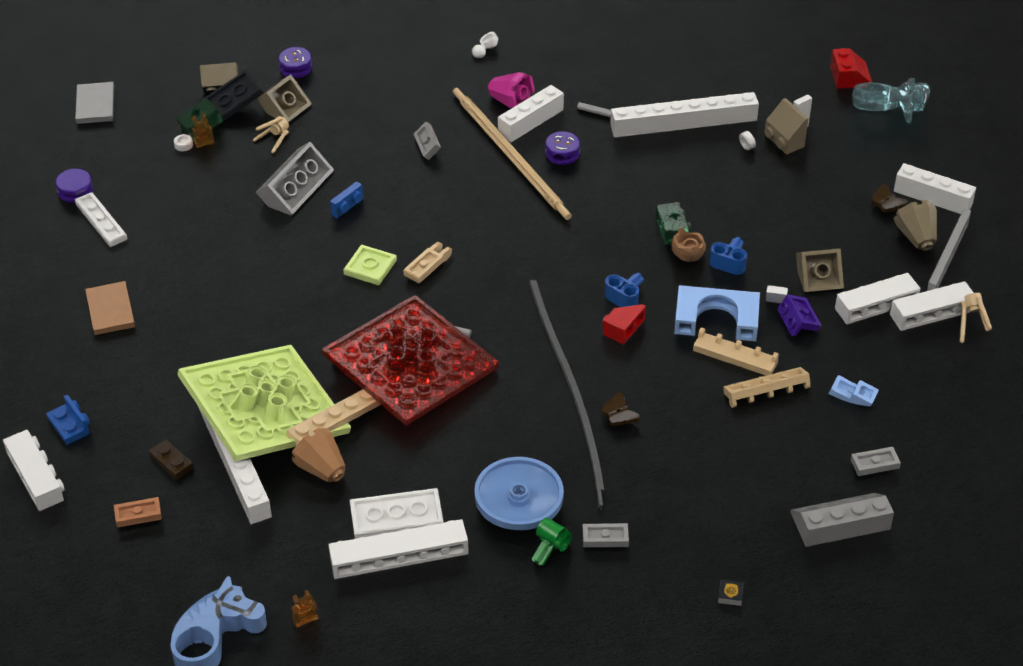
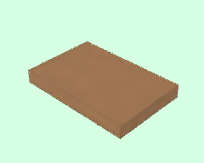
M125 281L85 289L94 335L135 327Z

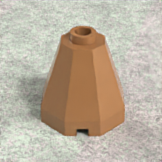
M317 428L313 431L315 433L314 436L306 435L293 449L292 454L295 457H292V461L298 467L327 482H337L344 476L346 466L332 433L327 428Z

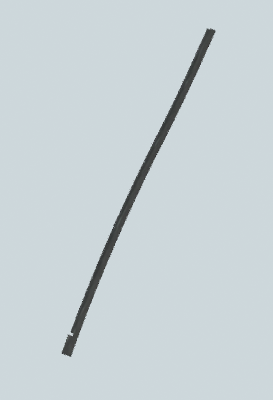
M530 280L529 284L540 318L563 370L581 420L593 469L598 508L600 507L602 510L601 490L604 492V485L587 412L570 366L549 320L537 281Z

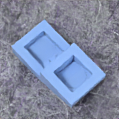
M838 375L828 394L857 405L871 406L878 393V389L861 380L858 384H855Z

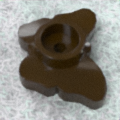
M881 184L872 197V204L878 206L883 212L894 211L908 205L907 200L895 198L894 194L891 195L889 187L885 184Z
M617 392L610 399V402H606L602 407V415L608 417L611 426L639 422V415L628 410V406H625V397L620 392Z

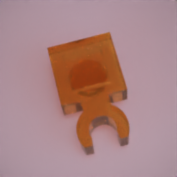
M202 113L201 121H197L196 117L192 116V121L196 126L192 128L196 147L215 143L212 127L210 124H207L208 119L206 115Z
M308 590L305 591V596L301 599H298L297 595L293 596L295 605L291 607L296 627L318 619L316 603Z

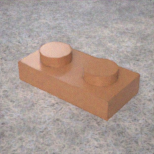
M159 497L114 505L117 528L162 519Z

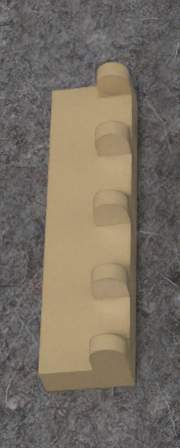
M700 328L693 351L766 376L773 373L778 363L779 353L774 352L772 356L761 352V347L757 346L754 350L743 346L740 340L734 343L722 339V334L718 333L716 337L705 333L704 328Z
M799 367L724 386V395L729 398L730 406L733 408L737 406L736 400L747 397L748 402L752 403L754 402V395L767 393L768 398L774 397L773 390L786 387L787 393L793 392V385L803 383L805 389L810 388V377L807 371Z

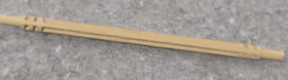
M455 88L453 94L459 99L462 107L550 206L557 210L566 220H569L572 215L563 206L560 198L473 101L458 88Z

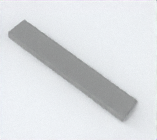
M964 209L929 280L927 291L939 288L968 226L970 210Z

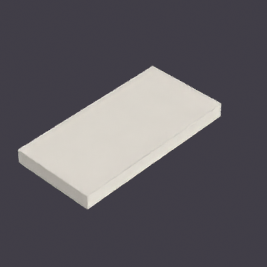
M438 488L350 500L355 539L444 523Z

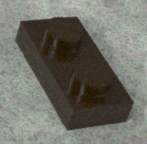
M167 440L149 450L150 457L176 480L194 469L193 463Z

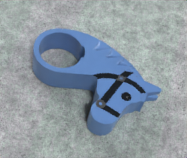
M229 576L226 577L220 589L198 600L182 615L175 625L171 637L174 665L218 666L221 661L223 633L226 631H239L241 629H245L250 633L262 632L267 625L264 606L259 602L246 598L242 587L232 585L231 578ZM194 642L195 644L204 642V644L212 647L209 652L200 657L189 658L181 655V652Z

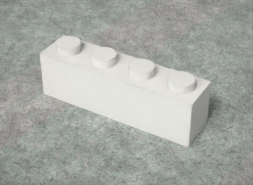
M552 85L546 87L498 117V131L511 143L563 111L564 93Z
M904 163L897 173L894 192L921 201L928 200L936 206L959 214L964 209L970 210L976 191L974 186Z
M909 273L897 275L837 294L835 310L846 324H850L891 311L892 300L915 295L920 292V287Z
M964 281L892 300L890 316L901 331L962 315L961 302L965 301L964 296L973 293V291Z
M25 430L3 439L7 455L38 510L41 511L64 501L62 491H65L60 478L56 480V472L52 464L48 465L46 463L48 459L44 450L39 451L40 445L36 436L31 437L29 431Z

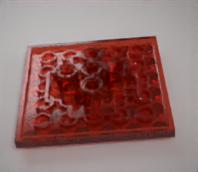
M416 295L322 348V355L406 426L499 367V362Z

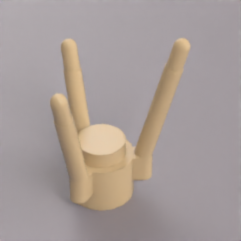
M281 116L256 127V130L259 131L270 126V128L253 139L254 142L270 132L274 135H281L271 153H275L284 137L289 133L287 130L289 123Z
M981 293L965 295V301L961 302V343L964 342L967 309L970 312L979 311L985 330L989 331L992 329L983 305Z

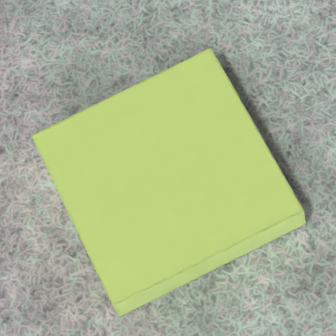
M361 245L343 269L344 275L380 285L397 261V257L394 254Z

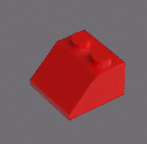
M850 48L832 50L830 67L837 89L872 87L873 83L866 62Z

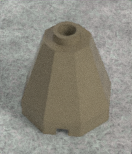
M922 200L920 205H917V202H911L897 211V217H894L896 226L917 249L923 251L930 250L937 241L936 207L934 203L928 200Z

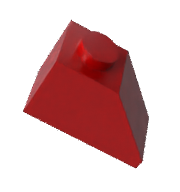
M641 304L614 308L609 315L607 314L603 318V335L621 344H625L645 321L646 306Z

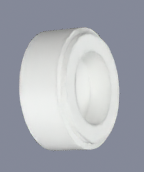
M749 131L739 135L740 143L744 149L751 150L756 146L755 139Z
M186 134L178 135L174 139L175 149L178 151L190 150L193 147L192 137Z

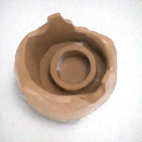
M683 227L678 229V233L672 239V251L675 256L683 261H697L706 250V244L700 233H687L686 230H683Z

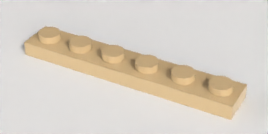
M382 379L287 430L286 436L289 439L293 438L295 444L298 445L306 435L314 436L315 433L313 431L317 428H327L331 432L394 398L397 390Z

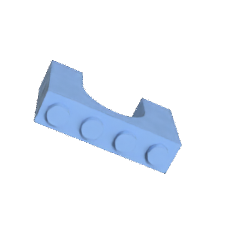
M679 285L674 334L695 336L698 315L705 310L721 309L729 312L736 319V340L756 341L760 292Z

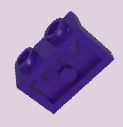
M787 294L777 309L791 336H796L801 329L818 331L822 326L805 297Z

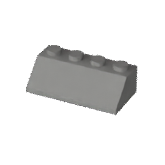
M308 142L298 148L256 193L268 207L292 215L334 169L314 145Z
M872 493L792 509L791 515L807 547L890 530L894 512L885 495Z

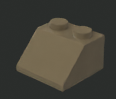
M236 62L200 65L202 88L206 89V91H215L237 76L238 66Z
M291 74L257 98L267 114L275 118L278 116L284 117L288 122L312 104Z
M785 98L766 119L765 135L784 153L789 154L805 147L808 118Z
M841 248L796 253L797 271L804 292L844 288Z

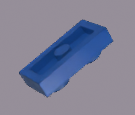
M356 181L330 201L332 216L335 218L340 217L363 199L362 184Z

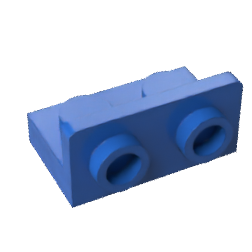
M68 395L63 396L65 404L46 413L59 436L68 445L90 434L88 429L90 421L85 413L80 412L77 401H72Z

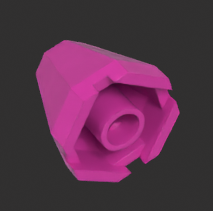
M520 72L494 77L488 85L490 95L509 108H513L530 98V94H534L535 90L532 76Z

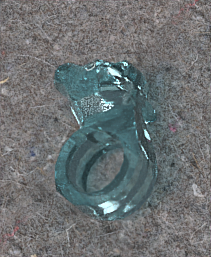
M909 78L907 82H904L899 87L882 83H861L854 87L852 95L853 106L868 111H883L899 107L904 112L906 123L912 121L913 111H922L925 108L926 100L930 97V86L927 83H915L914 78Z

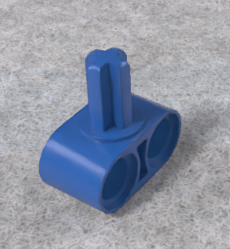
M740 237L733 238L730 245L721 242L714 243L710 251V265L731 274L739 275L744 273L747 252L741 249L744 243Z
M640 273L632 275L628 280L619 275H609L605 279L606 299L619 307L638 305V286L643 282L644 278Z

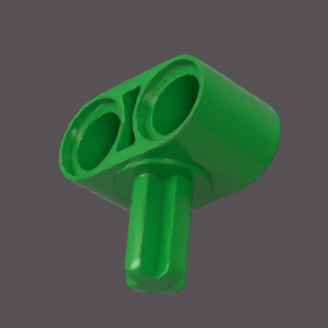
M545 517L539 523L536 530V535L542 542L532 560L536 564L543 566L553 549L563 552L569 546L572 539L571 533L565 527Z

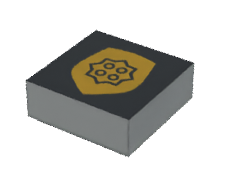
M720 580L718 603L741 606L744 582Z

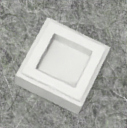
M767 286L766 301L781 303L787 295L788 288Z

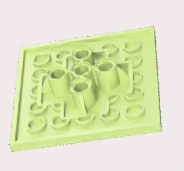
M292 345L189 366L178 370V377L234 461L296 447L295 440L293 438L289 439L286 436L287 430L335 405ZM346 423L331 431L333 437L348 434L351 426Z

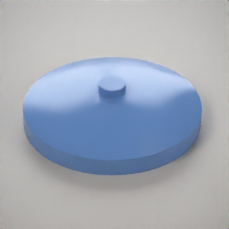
M509 457L498 460L486 467L475 483V503L478 510L488 521L505 529L529 530L537 528L545 517L552 520L562 507L564 489L559 475L547 464L533 458Z

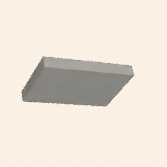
M104 82L77 85L76 124L113 121L114 83Z

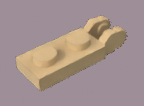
M436 242L403 270L404 276L417 283L422 282L451 256L452 249L446 247L442 250V243Z

